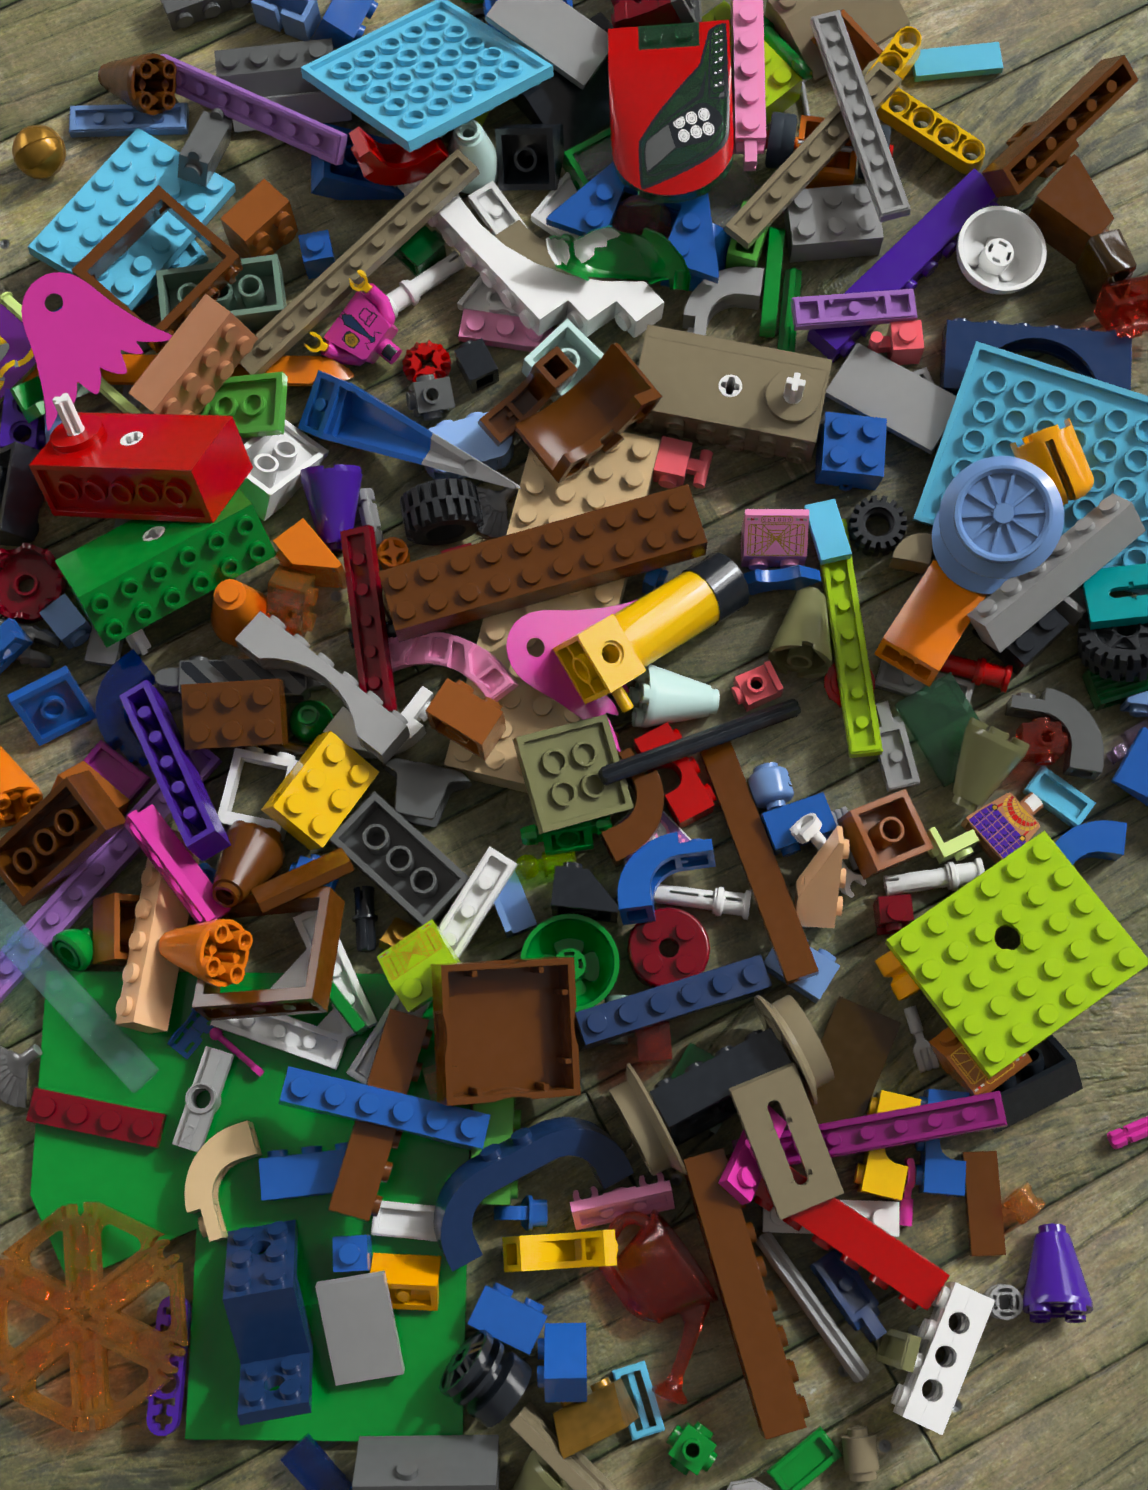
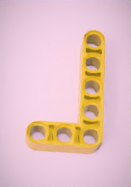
M911 26L901 28L870 70L879 61L886 67H895L897 70L894 73L903 80L920 56L922 40L920 32ZM903 43H912L914 47L905 49L901 45ZM899 87L876 111L881 121L959 172L968 175L974 168L977 171L981 170L985 156L984 144ZM899 105L902 106L904 110L901 112H893L890 108L892 106ZM918 121H924L928 126L918 128L914 124ZM942 137H949L953 140V142L950 144H943L939 141V139ZM966 153H974L978 158L975 160H967L964 158L963 155Z

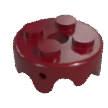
M22 543L20 547L12 550L0 549V615L4 618H11L17 623L24 624L43 620L44 618L39 612L65 593L66 580L55 562L56 558L48 549H43L30 543ZM25 579L34 580L35 584L32 590L20 592L19 586Z
M661 908L655 910L656 921L635 924L629 936L627 955L634 975L642 984L655 988L704 972L710 954L709 937L703 925L693 915L681 909ZM672 940L677 944L678 953L674 957H664L660 953L659 946L663 941Z

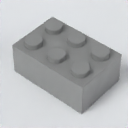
M866 184L804 189L783 211L790 263L879 255L884 238L882 222H879Z

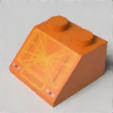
M304 518L273 540L277 549L275 557L280 563V568L289 579L295 577L301 585L342 589L347 587L345 571L341 562Z

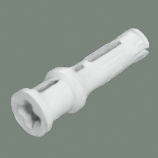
M453 251L450 255L411 281L402 280L399 283V287L386 295L390 299L395 317L397 318L398 313L409 305H417L421 299L420 296L459 270L464 269L465 263L462 257L459 256L457 258L458 253Z
M981 857L975 858L974 862L954 864V862H947L943 868L883 876L886 896L945 887L948 890L955 891L958 890V887L965 886L985 872Z
M660 884L655 892L654 903L713 910L712 914H715V916H721L723 913L742 916L744 920H748L751 891L746 890L745 893L725 891L724 887L715 888V891Z

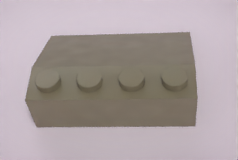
M767 0L765 16L774 24V29L812 69L813 78L811 80L815 84L827 77L828 73L819 48L810 40L814 36L810 25L811 17L844 9L870 38L879 45L893 37L901 28L910 26V21L900 1Z

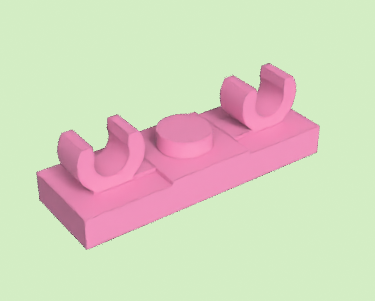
M660 1172L657 1174L658 1182L648 1185L645 1182L644 1175L639 1176L640 1187H620L611 1192L603 1193L600 1196L597 1188L593 1186L591 1187L592 1196L587 1199H581L578 1190L573 1191L574 1201L570 1202L575 1229L581 1230L674 1209L670 1180L665 1181L664 1175Z

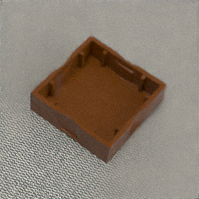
M561 956L431 964L437 1102L446 1106L490 1103L511 1097L540 1099L581 1095L579 1049L574 1029L576 1010L574 957Z

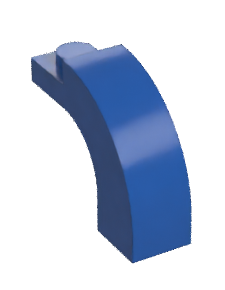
M1108 820L1087 822L1070 829L1054 843L1072 865L1084 858L1117 861L1124 855L1127 823Z
M675 832L655 838L638 849L626 863L618 882V908L623 925L656 921L654 909L655 892L660 883L668 876L681 871L716 867L712 839L703 840L697 838L680 843L678 833Z

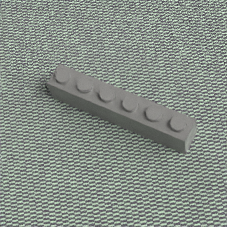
M1112 493L1060 537L1052 554L1040 566L1026 574L1008 579L988 598L981 601L967 616L982 642L1001 653L1142 535L1146 530L1133 503Z

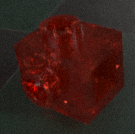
M1051 718L1032 719L1030 723H1022L1016 730V738L1030 744L1021 762H1035L1037 766L1053 765L1068 748L1067 733L1062 731L1061 722H1051Z

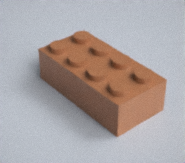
M205 294L128 393L154 414L199 415L204 407L213 400L215 393L226 379L231 377L234 369L244 356L252 350L253 345L259 338L229 310Z

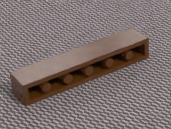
M1125 55L1099 61L981 172L996 197L1018 195L1138 81Z
M390 1008L366 1085L408 1095L411 1081L417 1083L423 1063L417 1061L420 1050H427L433 1030L427 1029L428 1019ZM355 1120L327 1211L368 1222L371 1215L377 1217L383 1196L377 1195L381 1181L387 1183L393 1162L387 1161L390 1149L398 1148L403 1131Z

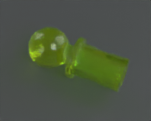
M541 852V859L525 854L515 861L518 864L515 872L518 877L530 880L543 871L546 878L548 874L555 873V865L563 866V862H576L575 852L546 855L545 852Z

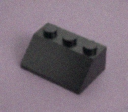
M16 441L0 448V545L19 547L22 543L33 542L39 532L38 515L44 502V495L29 466L40 450Z
M1053 1035L1027 1052L1032 1062L991 1091L1001 1092L1008 1124L1007 1127L991 1129L994 1134L1083 1089L1075 1059Z

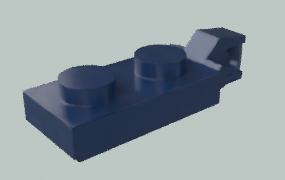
M834 1248L809 1267L847 1323L855 1331L860 1329L870 1343L876 1341L887 1333L877 1318L881 1314L877 1307L879 1302L859 1273L841 1261L842 1253Z

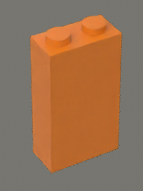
M933 560L882 638L874 655L930 687L971 622L967 614L976 608L985 599L987 594L975 593L960 587L949 579L940 568L938 562Z

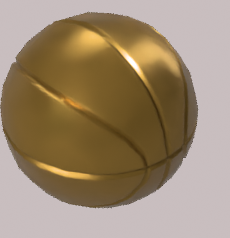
M32 125L23 128L17 134L12 145V156L17 167L27 176L36 179L50 178L61 170L66 159V148L60 135L52 128L45 125Z

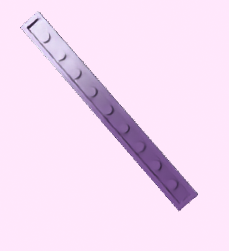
M209 749L188 750L202 782L222 763ZM158 782L128 812L129 814L136 809L139 813L153 804L166 823L172 817ZM125 826L81 864L0 951V1003L52 948L53 936L69 929L90 907L93 899L98 898L142 850Z

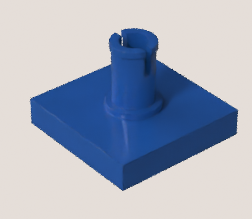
M67 666L8 695L11 705L39 746L97 717L93 707Z

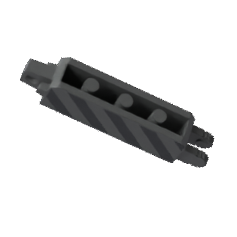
M234 655L222 656L221 660H208L207 657L192 656L189 660L180 661L178 668L160 669L154 677L156 679L155 682L165 693L172 692V694H181V684L282 679L285 680L286 703H301L311 697V691L328 688L314 678L301 673L282 669H263L252 659H240V657Z

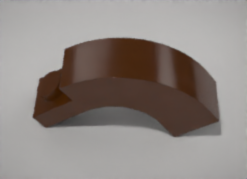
M556 346L533 365L529 375L509 396L479 419L478 425L499 447L516 433L515 426L518 422L533 416L549 406L568 386L578 369L561 349Z
M631 747L619 752L620 760L634 756ZM657 770L647 775L643 772L627 778L636 796L635 808L622 823L601 833V840L616 868L627 863L638 849L654 839L658 831L663 813L664 792Z

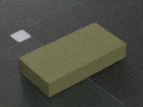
M884 1327L887 1333L880 1338L875 1357L876 1361L913 1373L922 1338Z

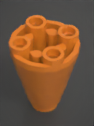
M0 745V828L17 824L43 799V794L33 780Z
M216 919L176 928L164 933L159 940V952L166 960L211 986L226 987L230 984H238L243 980L245 975L244 969L248 962L249 949L252 946L253 938L251 933L244 930L242 925L236 921Z

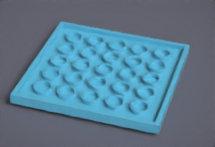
M434 0L301 67L302 77L408 152L421 148L430 141L444 136L447 132L470 122L487 111L493 110L496 106L517 97L524 91L538 86L543 81L554 76L552 64L449 0Z

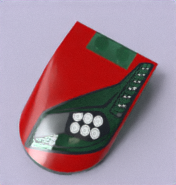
M729 20L608 29L612 156L614 168L620 181L625 186L628 185L637 191L638 196L660 203L690 201L710 192L712 185L720 178L724 179L734 159Z

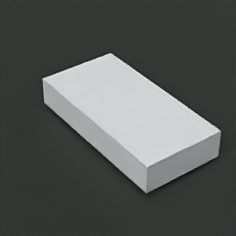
M382 1201L377 1217L373 1216L371 1235L437 1241L433 1223L435 1206Z

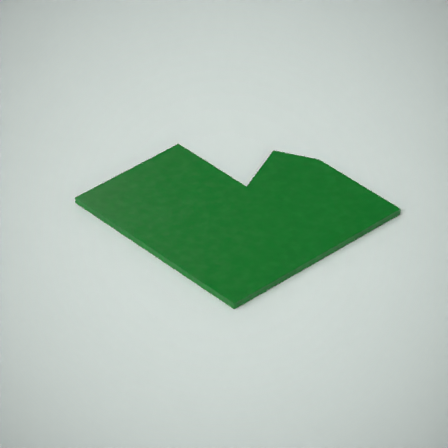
M47 971L38 1088L166 1114L167 1117L159 1148L36 1123L30 1196L69 1283L76 1282L196 1230L185 1439L359 1441V1436L464 1435V1405H457L452 1397H447L441 1393L439 1385L449 1362L466 1342L467 1264L452 1272L437 1241L372 1235V1257L373 1253L441 1256L438 1311L393 1309L405 1367L404 1374L336 1386L315 1286L320 1281L370 1273V1271L333 1272L332 1237L371 1235L373 1216H370L368 1222L327 1211L332 1194L274 1201L261 1200L259 1159L268 1158V1151L287 1149L288 1155L302 1154L301 1148L309 1146H322V1152L335 1150V1144L349 1142L355 1122L352 1119L309 1112L278 1104L288 1066L361 1083L346 1072L375 1026L371 1027L362 1036L356 1034L348 1038L337 1070L222 1030V1035L265 1071L260 1077L219 1040L211 1039L209 1033L203 1032L201 1034V1044L188 1059L167 1045L174 1032L184 1024L193 1011L191 1009L198 978L189 972H178L168 1030L166 1032L148 1034L115 1025L117 1017L116 1004L121 996L123 972ZM245 973L240 983L221 987L220 993L270 989L284 973ZM356 974L373 1013L379 1022L396 993L389 984L385 974ZM329 1000L328 1012L287 1016L318 1026L334 1008ZM432 1001L422 1017L429 1020L427 1029L433 1030L427 1050H420L417 1061L423 1063L417 1083L411 1081L407 1094L437 1102ZM191 1020L190 1023L186 1026L188 1030L190 1027H193L192 1025L194 1021ZM208 1021L206 1024L210 1026L211 1021ZM182 1032L174 1043L177 1044L185 1033ZM192 1041L184 1051L188 1053L195 1043ZM206 1046L233 1054L234 1059L221 1094V1106L214 1114L205 1143L223 1129L248 1120L254 1124L262 1153L261 1156L234 1165L224 1175L220 1183L218 1199L227 1234L228 1231L238 1230L243 1227L251 1228L277 1221L284 1222L296 1219L298 1227L297 1278L313 1336L312 1413L241 1426L239 1423L237 1411L241 1364L223 1303L228 1238L218 1242H209L208 1236L203 1237L199 1228L198 1218L202 1217L201 1211L194 1214L187 1213L184 1196L185 1182L189 1167L197 1152L172 1144L186 1104V1092L193 1084ZM206 1090L199 1093L196 1098V1104L200 1109L208 1106L211 1101L210 1093ZM471 1104L453 1105L471 1110ZM402 1132L398 1148H391L387 1161L393 1162L387 1183L381 1181L377 1195L383 1196L382 1201L435 1206L439 1193L448 1178L462 1164L470 1160V1150ZM280 1386L273 1387L269 1391L277 1390Z

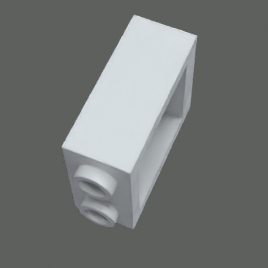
M248 746L245 749L235 748L218 811V817L223 828L228 830L235 821L242 820L244 822L256 823L266 828H275L281 834V841H284L286 830L275 821L231 811L244 762L287 770V776L298 760H295L294 755L284 752H277L276 756L264 754L263 749L255 746Z

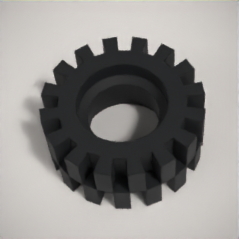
M877 495L871 496L870 501L865 498L861 501L860 505L857 504L849 520L848 531H850L849 539L850 541H855L854 547L857 550L861 547L863 548V554L867 555L868 551L873 552L872 557H878L881 552L885 556L889 554L890 550L894 551L906 532L907 517L903 516L904 510L902 507L896 508L897 502L895 500L889 503L886 502L888 497L882 496L881 500H877ZM880 516L888 522L889 531L883 536H874L867 531L865 522L870 517Z

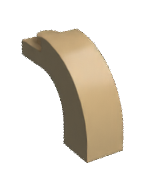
M248 1120L227 1127L211 1137L197 1152L188 1170L184 1193L186 1211L193 1214L201 1211L202 1217L198 1218L199 1228L203 1237L208 1236L209 1242H218L228 1238L218 1199L219 1187L224 1175L234 1165L262 1155L254 1124Z

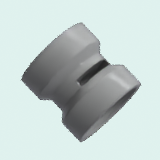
M992 1285L984 1293L985 1296L995 1300L990 1316L1002 1320L1014 1319L1023 1309L1022 1295L1012 1285Z

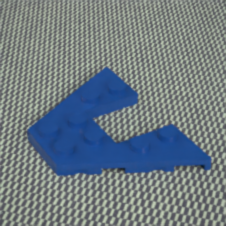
M646 134L641 143L643 185L658 181L703 158V153L674 169L656 176H649L645 168L644 147L651 135ZM686 147L676 148L648 174H657L670 169L701 152ZM613 161L546 218V225L578 236H584L592 230L612 224L624 192L679 210L668 240L684 258L691 275L718 284L719 270L707 185L698 190L679 195L649 193L636 188L625 180Z

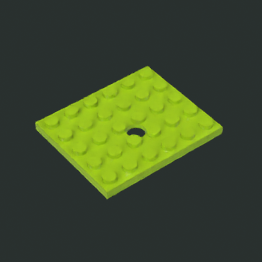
M1045 830L889 937L885 942L988 1079H991L1148 966L1146 955ZM1008 926L1015 929L1020 936L1019 946L1014 950L1001 949L996 944L994 938L998 928Z

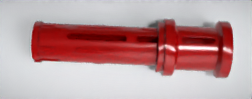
M950 654L940 671L972 679V683H975L974 685L976 686L985 684L1000 688L1001 692L1006 693L1013 665L1008 664L1004 667L989 663L986 658H978L975 661Z

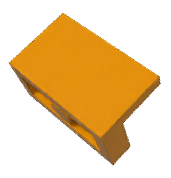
M373 1253L370 1273L385 1270L393 1309L438 1311L441 1256Z

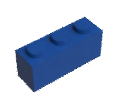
M348 1142L335 1144V1150L322 1152V1146L301 1148L302 1154L288 1155L287 1149L268 1151V1158L259 1159L261 1200L274 1201L333 1194Z

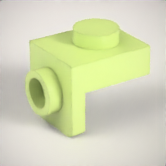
M935 827L928 829L926 832L933 845V849L928 851V854L931 858L936 857L939 864L954 857L956 861H960L974 853L972 848L979 841L973 829L945 843Z

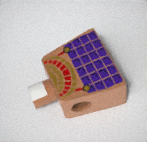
M1009 792L967 816L960 825L966 832L974 830L979 839L977 844L996 864L1027 843L1041 826L1033 816L1044 805L1038 796L1032 792L1020 802Z

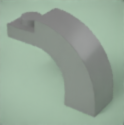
M732 267L719 271L718 284L706 279L703 280L694 289L687 301L682 328L688 329L687 332L706 335L710 320L724 309L737 307L758 310L764 268Z

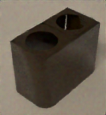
M1115 229L1091 237L1087 241L1075 268L1092 304H1098L1121 297L1137 264L1121 230Z

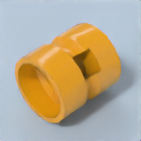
M891 950L874 961L883 977L893 978L890 984L891 990L898 1001H902L920 990Z

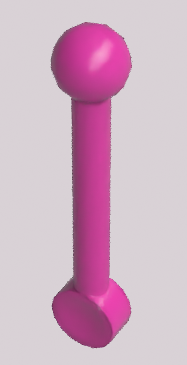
M215 1027L210 1030L209 1035L211 1039L219 1040L257 1075L262 1076L265 1071L222 1035L221 1029Z

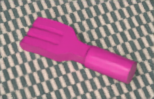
M907 1157L904 1159L905 1166H908V1171L899 1207V1225L912 1226L914 1199L911 1198L916 1177L914 1159Z

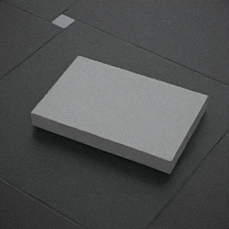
M385 1270L317 1282L315 1288L335 1385L404 1374L405 1367Z

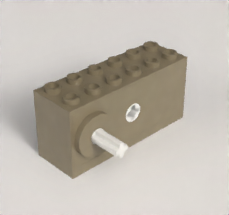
M647 324L638 368L663 397L640 425L634 422L630 427L635 428V431L642 434L657 432L665 434L666 437L679 440L683 438L693 439L696 443L704 446H712L713 443L724 445L726 449L734 452L750 450L765 458H772L775 455L785 457L787 461L796 464H802L804 461L810 462L816 443L832 360Z

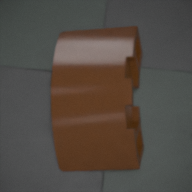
M618 343L610 345L602 358L576 385L543 410L518 422L515 426V431L553 478L560 483L589 467L587 461L601 450L606 455L624 440L621 434L634 422L640 425L663 396Z

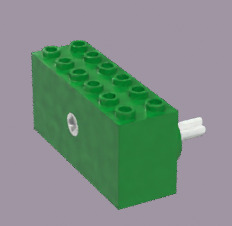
M238 488L214 523L132 519L60 557L55 562L105 647L107 648L126 638L134 655L140 653L145 655L148 653L147 649L151 648V644L142 628L214 590L222 581L234 579L275 557L276 552L253 504Z

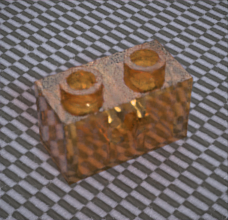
M279 565L268 582L266 616L269 618L271 615L276 616L285 624V630L292 636L299 634L304 638L307 631L312 632L316 622V614L312 613L319 593V589L315 588L316 575Z

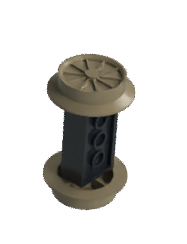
M760 995L755 996L754 1003L765 1031L761 1029L753 1031L745 1037L744 1042L735 1047L731 1045L723 1047L715 1053L714 1058L704 1063L699 1061L688 1066L684 1074L674 1079L669 1077L659 1081L654 1086V1089L650 1091L651 1098L630 1063L626 1064V1081L612 1087L608 1092L626 1130L652 1176L670 1167L683 1176L687 1175L676 1146L738 1114L729 1092L731 1087L789 1063H794L810 1105H817V1088L834 1080V1072L814 1028L792 996L786 995L771 1004Z

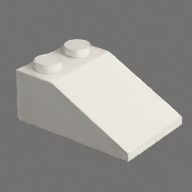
M285 420L283 435L253 437L244 444L253 469L239 489L251 501L258 516L265 521L281 509L302 486L300 470L319 466L328 456L329 451Z

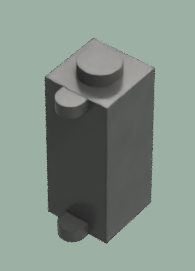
M214 108L211 113L203 111L179 154L178 178L207 187L230 144L232 120L224 118V113L221 109Z

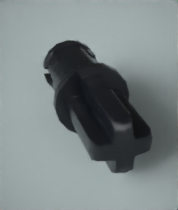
M362 886L363 890H360V887L353 889L355 916L352 917V921L356 923V946L358 952L367 953L376 949L375 922L378 921V915H375V890L372 886Z

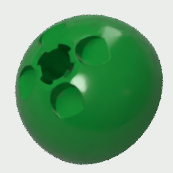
M561 914L548 918L533 929L523 945L520 959L574 957L576 975L575 1012L594 1007L607 997L618 977L619 953L612 936L601 924L583 915Z

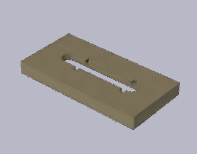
M789 1063L729 1088L730 1095L777 1217L780 1220L844 1193L794 1063ZM776 1100L780 1104L807 1174V1181L804 1184H797L793 1178L768 1112L767 1106L770 1101Z
M531 1401L522 1408L510 1423V1426L573 1490H618L581 1451L563 1459L555 1425Z

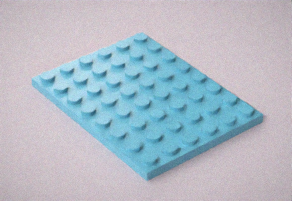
M976 341L913 521L933 527L947 487L955 476L970 464L994 456L1015 457L1010 443L1016 442L1017 447L1024 444L1022 438L1057 424L1060 429L1066 427L1064 420L1070 418L1093 474L1094 485L1084 497L1077 500H1068V504L1063 505L1064 526L1061 536L1073 527L1078 520L1097 507L1102 500L1113 493L1133 503L1146 531L1102 568L1148 563V396ZM1148 588L1124 590L1136 595H1148Z

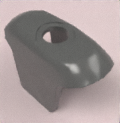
M394 758L386 764H381L386 772L397 779L395 809L410 824L436 828L451 794L469 789L472 786L470 779L461 771L434 764Z

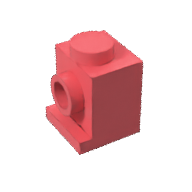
M770 660L764 662L759 667L736 676L733 682L734 686L731 687L735 701L738 705L743 703L746 712L781 697L784 689ZM759 681L762 687L754 689L750 683Z

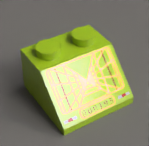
M433 919L377 956L389 984L408 1012H415L433 1000L431 964L460 962Z

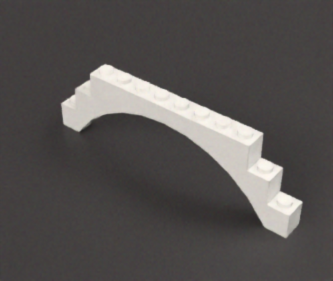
M423 180L405 185H395L394 187L397 186L406 197ZM459 194L427 222L431 227L435 226L442 233L443 239L450 247L454 246L461 253L463 261L469 267L473 266L479 272L486 286L489 288L493 287L496 290L503 304L508 308L512 307L519 315L522 324L528 329L531 328L538 336L567 317L586 337L615 318L617 325L623 331L627 330L635 338L647 329V324L654 325L662 319L664 301L645 281H599L594 279L587 281L583 278L567 275L534 263L505 246L484 228L461 200Z

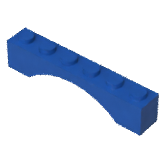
M288 1066L278 1103L309 1112L379 1125L477 1152L483 1149L490 1114L456 1106H446L440 1104V1102Z

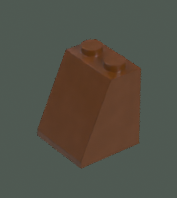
M1075 154L1036 196L1029 217L1041 230L1045 242L1074 264H1077L1087 241L1097 234L1110 231L1109 228L1114 220L1112 213L1084 165Z

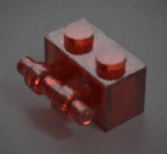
M1148 275L1102 285L1094 314L1106 331L1116 330L1119 338L1126 336L1136 338L1142 336L1144 332H1148Z

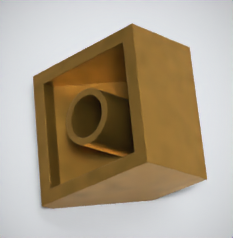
M606 1377L591 1385L592 1393L587 1395V1402H560L562 1408L554 1412L553 1417L563 1459L626 1428L639 1418L621 1378L611 1383L609 1377Z

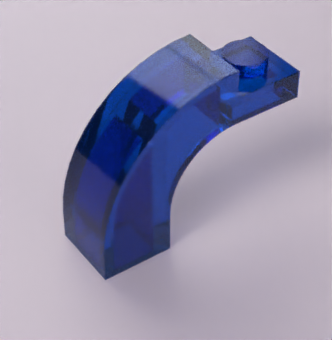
M132 649L121 657L103 678L96 697V718L99 730L107 744L114 750L120 747V750L131 763L137 760L144 767L149 762L139 740L131 729L130 719L119 695L145 680L154 685L156 684V679L135 650Z

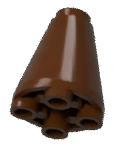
M155 53L142 54L108 62L99 69L98 80L107 91L141 113L154 116L163 113L165 110H171L176 103V66L162 55Z
M237 820L226 831L231 846L220 851L212 887V897L217 904L226 908L234 907L252 893V888L265 883L282 867L285 851L281 843V834L275 828H266L256 823Z

